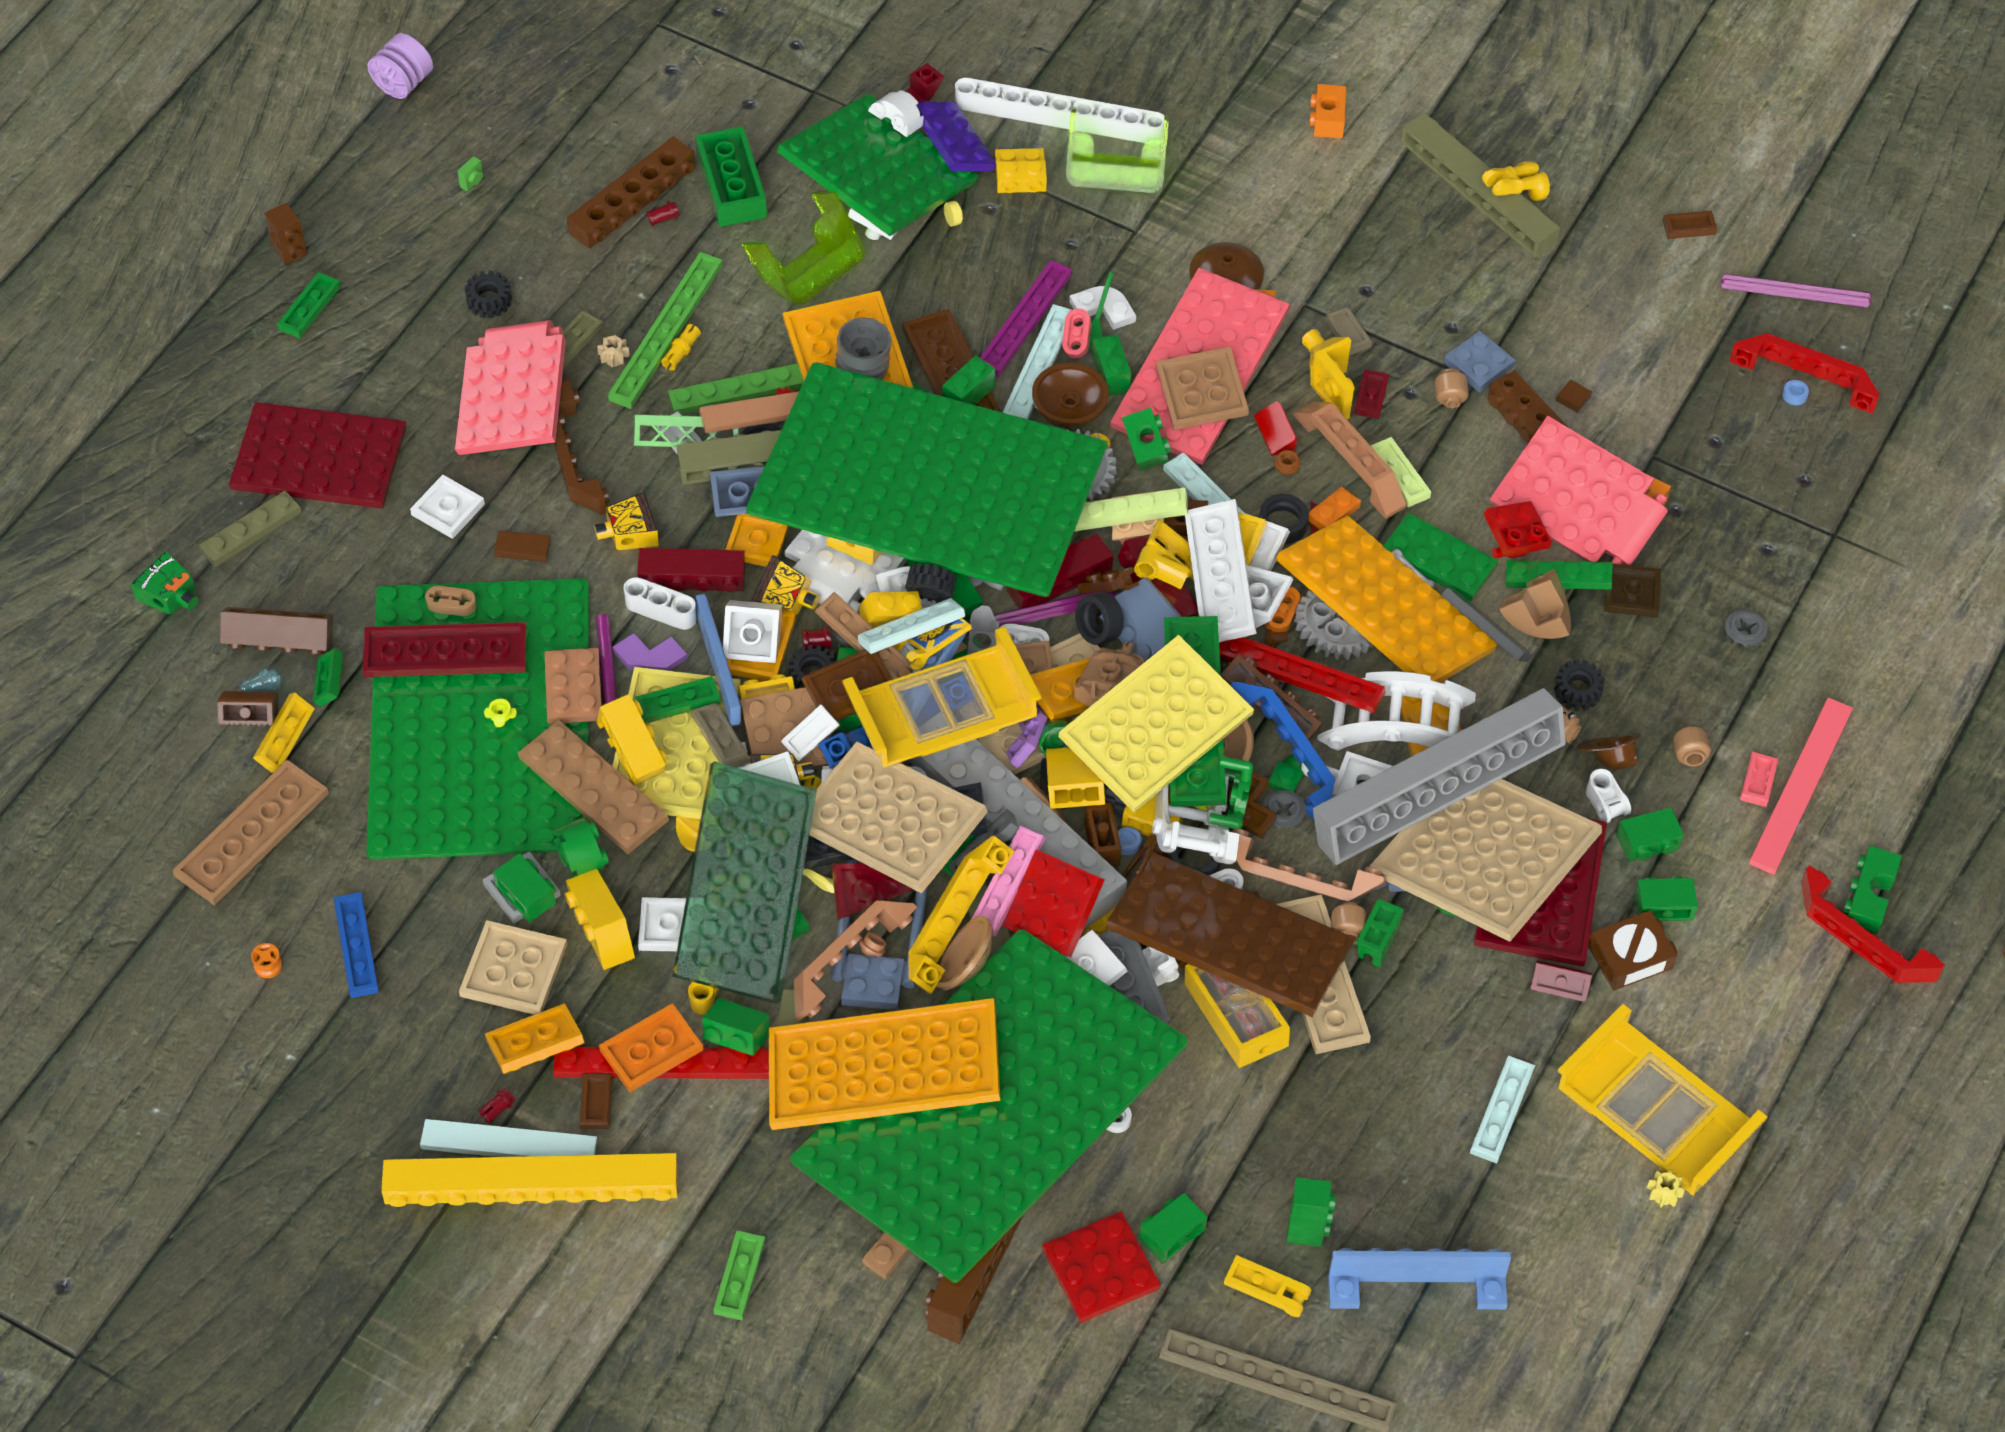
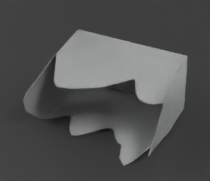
M982 605L975 609L971 615L970 625L972 629L969 630L967 655L984 650L973 644V637L979 633L987 634L991 638V645L988 648L996 646L995 630L999 629L1000 621L995 619L989 606Z

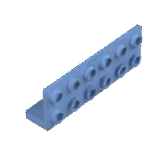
M1342 1248L1338 1251H1333L1328 1272L1329 1309H1359V1282H1475L1477 1309L1506 1310L1508 1303L1505 1277L1511 1261V1252H1503L1500 1249L1473 1252L1471 1249L1443 1251L1442 1249L1435 1248L1427 1251H1414L1409 1248H1403L1398 1251H1384L1380 1248H1373L1368 1251H1355L1351 1248Z

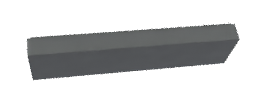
M1447 587L1442 593L1448 602L1519 661L1528 662L1532 657V653L1460 592Z

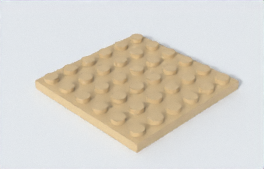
M1500 779L1399 832L1370 865V868L1382 871L1380 876L1385 877L1387 882L1505 940L1511 941L1602 833V825Z

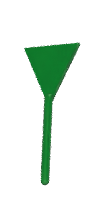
M1113 272L1108 274L1095 318L1092 321L1089 350L1093 349V339L1103 337L1099 319L1113 278Z

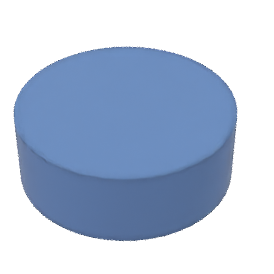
M1800 380L1788 381L1782 392L1783 399L1791 405H1801L1808 398L1809 388Z
M1132 827L1119 829L1121 854L1133 855L1137 853L1142 842L1140 832Z

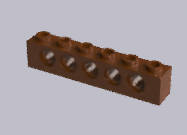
M673 136L567 217L569 234L588 249L602 242L608 234L620 228L625 221L637 215L650 202H654L659 195L672 188L685 175H689L695 169L694 151Z

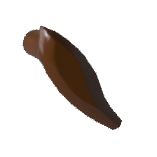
M1268 629L1265 633V645L1277 649L1276 643L1288 641L1287 632L1273 633L1272 630Z

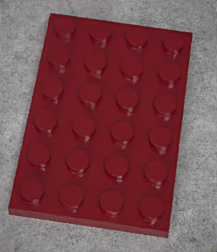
M255 402L231 475L230 489L279 495L286 491L294 498L383 509L406 431V422L403 420Z
M1587 818L1602 825V833L1511 941L1505 940L1477 926L1474 946L1584 967L1587 958L1607 822Z

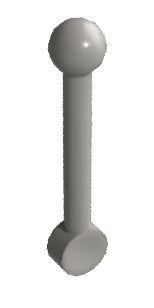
M1399 549L1392 551L1396 560H1400L1406 567L1410 568L1434 588V582L1424 577L1409 563Z

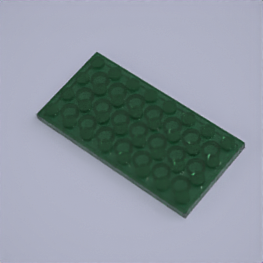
M716 761L710 764L672 977L775 1004L781 1002L817 790Z

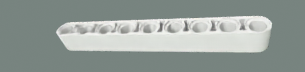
M961 78L955 83V102L961 110L1147 144H1160L1165 139L1166 118L1159 112L972 78Z

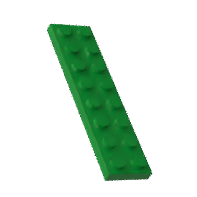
M1218 616L1164 617L1165 645L1179 635L1220 675ZM1223 739L1170 783L1171 807L1226 805L1225 768L1220 767L1221 757L1224 756Z

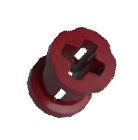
M828 626L812 631L801 629L805 650H808V645H813V649H816L817 645L822 646V648L831 649Z

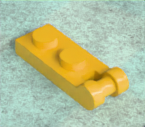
M1238 1255L1235 1256L1224 1280L1225 1285L1283 1309L1293 1317H1300L1304 1309L1302 1304L1311 1294V1289L1307 1285ZM1286 1291L1293 1294L1292 1299L1284 1296Z

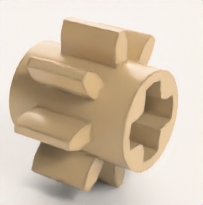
M616 335L603 338V345L597 346L601 363L606 362L611 367L623 365L624 357H630L626 339L621 340Z

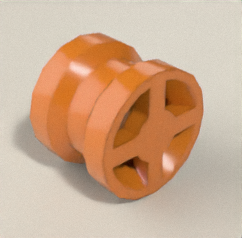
M263 943L253 949L251 960L254 970L259 977L272 978L280 973L282 961L278 948L275 945Z

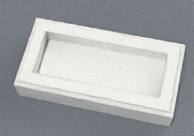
M820 705L781 742L791 753H794V757L800 762L818 746V743L825 740L837 729L840 724L823 705Z

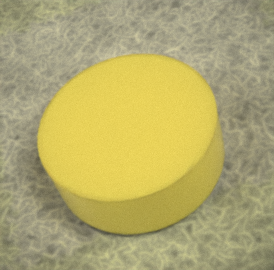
M956 201L946 202L944 204V215L947 223L951 227L960 225L963 220L960 205Z

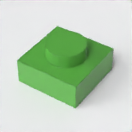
M474 156L457 171L459 185L465 191H469L483 178L481 160Z

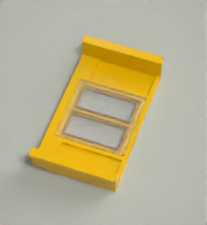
M1006 627L995 630L996 646L860 691L853 677L842 680L844 688L883 768L920 755L924 757L999 732L1001 728L1037 717L1036 701L1041 699V695Z
M1622 1004L1558 1069V1072L1562 1075L1558 1089L1591 1115L1596 1116L1650 1159L1662 1172L1666 1173L1671 1170L1672 1174L1677 1178L1681 1177L1682 1182L1680 1186L1694 1196L1761 1126L1768 1116L1759 1109L1751 1118L1741 1112L1630 1025L1628 1021L1632 1010Z

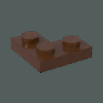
M1253 772L1242 829L1263 839L1277 819V815L1275 812L1257 803L1269 786V781ZM1233 786L1227 793V808L1225 812L1221 811V815L1227 816Z

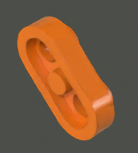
M1289 587L1272 620L1265 623V627L1272 630L1273 633L1288 631L1296 615L1295 611L1300 603V594L1295 588Z

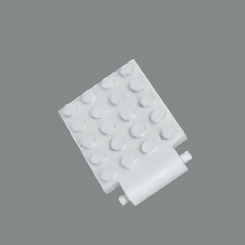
M801 530L785 550V557L797 562L793 568L812 581L808 590L820 595L819 604H822L835 592L858 614V606L861 604L858 600L862 597L860 594L861 590L870 583H877L875 575L901 568L907 561L906 558L882 552L872 566L827 546V536Z

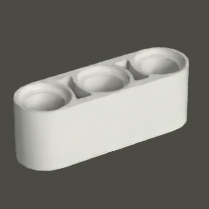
M637 577L625 582V604L632 612L683 630L690 629L696 624V606L692 597Z

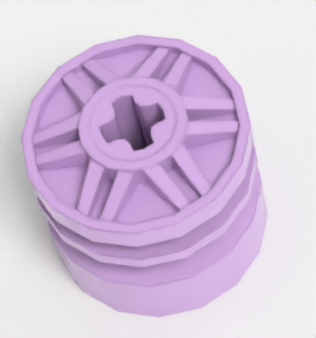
M398 33L369 60L367 66L371 78L378 87L392 97L402 99L406 98L410 91L416 87L417 83L421 82L432 71L433 62L429 53L416 39L407 34Z

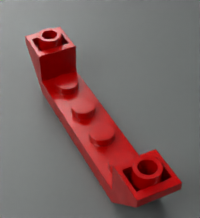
M1768 333L1735 342L1729 362L1753 370L1759 356L1770 361L1854 390L1849 405L1862 411L1874 413L1880 394L1865 369L1860 366Z
M1809 865L1806 868L1801 886L1808 918L1896 983L1938 981L1945 964L1936 955L1922 948L1910 962L1907 961L1900 952L1892 950L1878 936L1869 933L1861 927L1855 919L1843 914L1832 902L1824 900L1832 881L1823 872L1814 869L1812 866Z

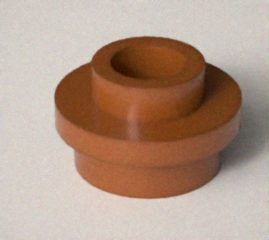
M1285 450L1277 455L1274 466L1279 473L1291 475L1299 470L1300 459L1295 452Z

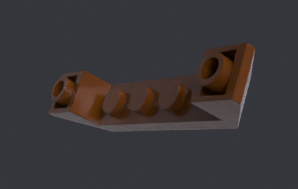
M564 380L561 384L556 442H553L570 501L603 515L606 514L605 503H609L606 487L601 488L599 478L582 482L580 472H575L574 467H577L575 453H569L568 448L571 447L569 433H564L562 429L566 427L564 417L577 415L576 404L580 403L577 388L572 389L570 380Z

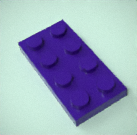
M918 102L916 106L920 116L923 115L924 117L922 127L951 171L994 170L995 161L956 102Z

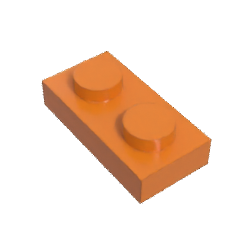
M1341 487L1309 512L1308 521L1321 530L1347 515L1350 516L1360 508L1361 500Z

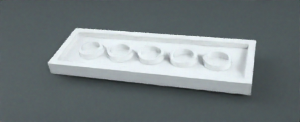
M1233 499L1188 510L1185 520L1199 616H1218L1219 642L1257 634L1236 500Z

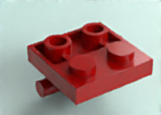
M1532 501L1486 508L1483 514L1499 547L1493 548L1491 551L1493 558L1507 556L1509 558L1522 557L1530 552L1549 549L1553 543Z

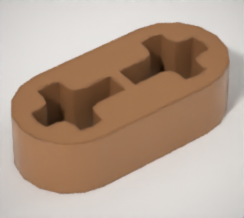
M434 586L427 590L425 594L428 609L435 613L468 616L476 609L475 595L467 589ZM437 597H442L438 602H434ZM463 600H468V602H465V605H460L463 603Z

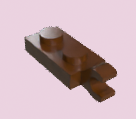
M1127 568L1118 573V570H1112L1101 574V571L1086 575V580L1078 583L1077 586L1079 593L1085 594L1114 592L1118 589L1130 590L1138 586L1139 583L1133 582L1130 576L1135 570Z

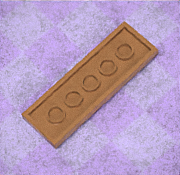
M559 720L518 752L521 761L590 822H594L599 830L627 854H630L669 821L668 815Z
M286 760L172 870L174 877L215 906L329 794L328 788Z

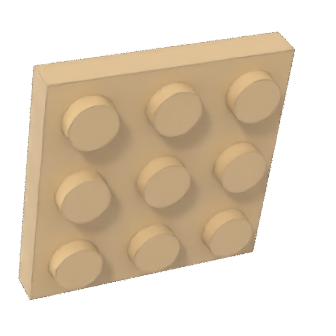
M486 920L459 989L460 997L534 1015L542 1012L565 953L567 939Z

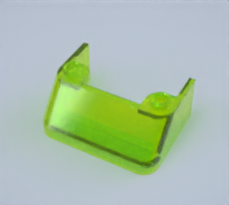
M1072 107L1066 164L1067 181L1076 187L1145 193L1157 192L1161 189L1164 181L1170 115H1165L1162 139L1153 138L1146 141L1142 148V157L1093 153L1094 142L1092 137L1084 132H1075L1077 107Z
M819 191L811 194L822 214L812 227V233L817 243L784 268L773 257L766 242H745L742 244L759 277L792 304L806 303L860 263L865 256V247L835 191Z

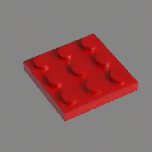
M1036 849L1002 926L1014 932L1025 930L1057 952L1071 957L1105 879Z
M1122 1211L1042 1245V1251L1080 1323L1160 1289V1283Z

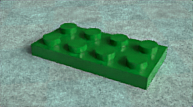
M1410 513L1405 516L1383 545L1391 553L1395 549H1399L1403 557L1424 577L1445 588L1449 587L1457 590L1471 602L1497 568L1499 561Z

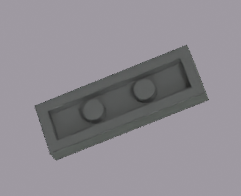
M1006 809L987 827L988 833L980 834L949 864L952 876L955 874L963 858L991 836L997 837L1003 843L1015 836L1019 827L1012 812Z

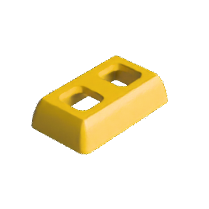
M1158 520L1152 529L1146 546L1154 545L1159 547L1164 552L1165 558L1190 569L1187 578L1193 577L1189 543L1162 520ZM1155 538L1162 542L1165 545L1166 549L1163 546H1161L1158 542H1156ZM1175 554L1185 562V565L1175 557Z

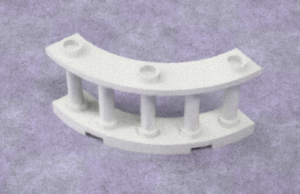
M1389 671L1366 673V677L1362 679L1385 686L1386 693L1384 696H1391L1389 721H1369L1370 712L1359 709L1358 723L1344 725L1345 707L1347 704L1329 698L1335 702L1332 729L1319 734L1317 740L1337 751L1358 743L1382 740L1393 742L1405 741L1431 747L1458 733L1460 710L1475 702L1476 693L1447 680L1444 684L1431 681V676L1424 674ZM1402 696L1422 699L1420 724L1400 721ZM1433 702L1450 708L1448 731L1431 727Z
M1225 776L1226 805L1209 806V809L1206 811L1183 806L1171 807V804H1168V788H1170V783L1156 794L1155 819L1152 833L1156 834L1161 851L1171 853L1176 850L1177 846L1208 852L1216 862L1233 864L1236 861L1239 834L1229 832L1228 827L1208 824L1210 813L1221 815V811L1225 812L1227 808L1228 776ZM1169 815L1202 821L1204 825H1208V830L1181 825L1175 821L1171 823Z

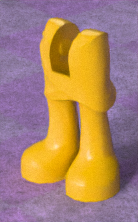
M1532 161L1518 163L1515 167L1492 168L1485 171L1482 176V180L1487 187L1494 186L1492 193L1495 196L1520 194L1522 191L1528 190V196L1532 201H1542L1547 198L1550 192L1547 174L1545 172L1538 173L1539 166Z

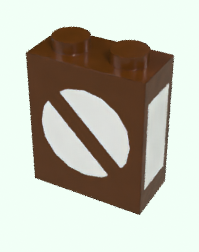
M1651 910L1591 932L1588 948L1613 991L1673 969L1677 957L1675 944L1668 940L1664 933L1662 922L1655 918Z

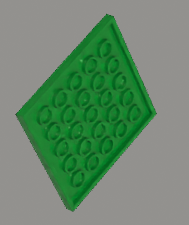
M868 93L779 144L777 152L890 237L975 184L979 175L974 171H951L929 137L919 130L906 137L893 128L890 118L885 117L881 120L868 110L871 105L878 101V99Z

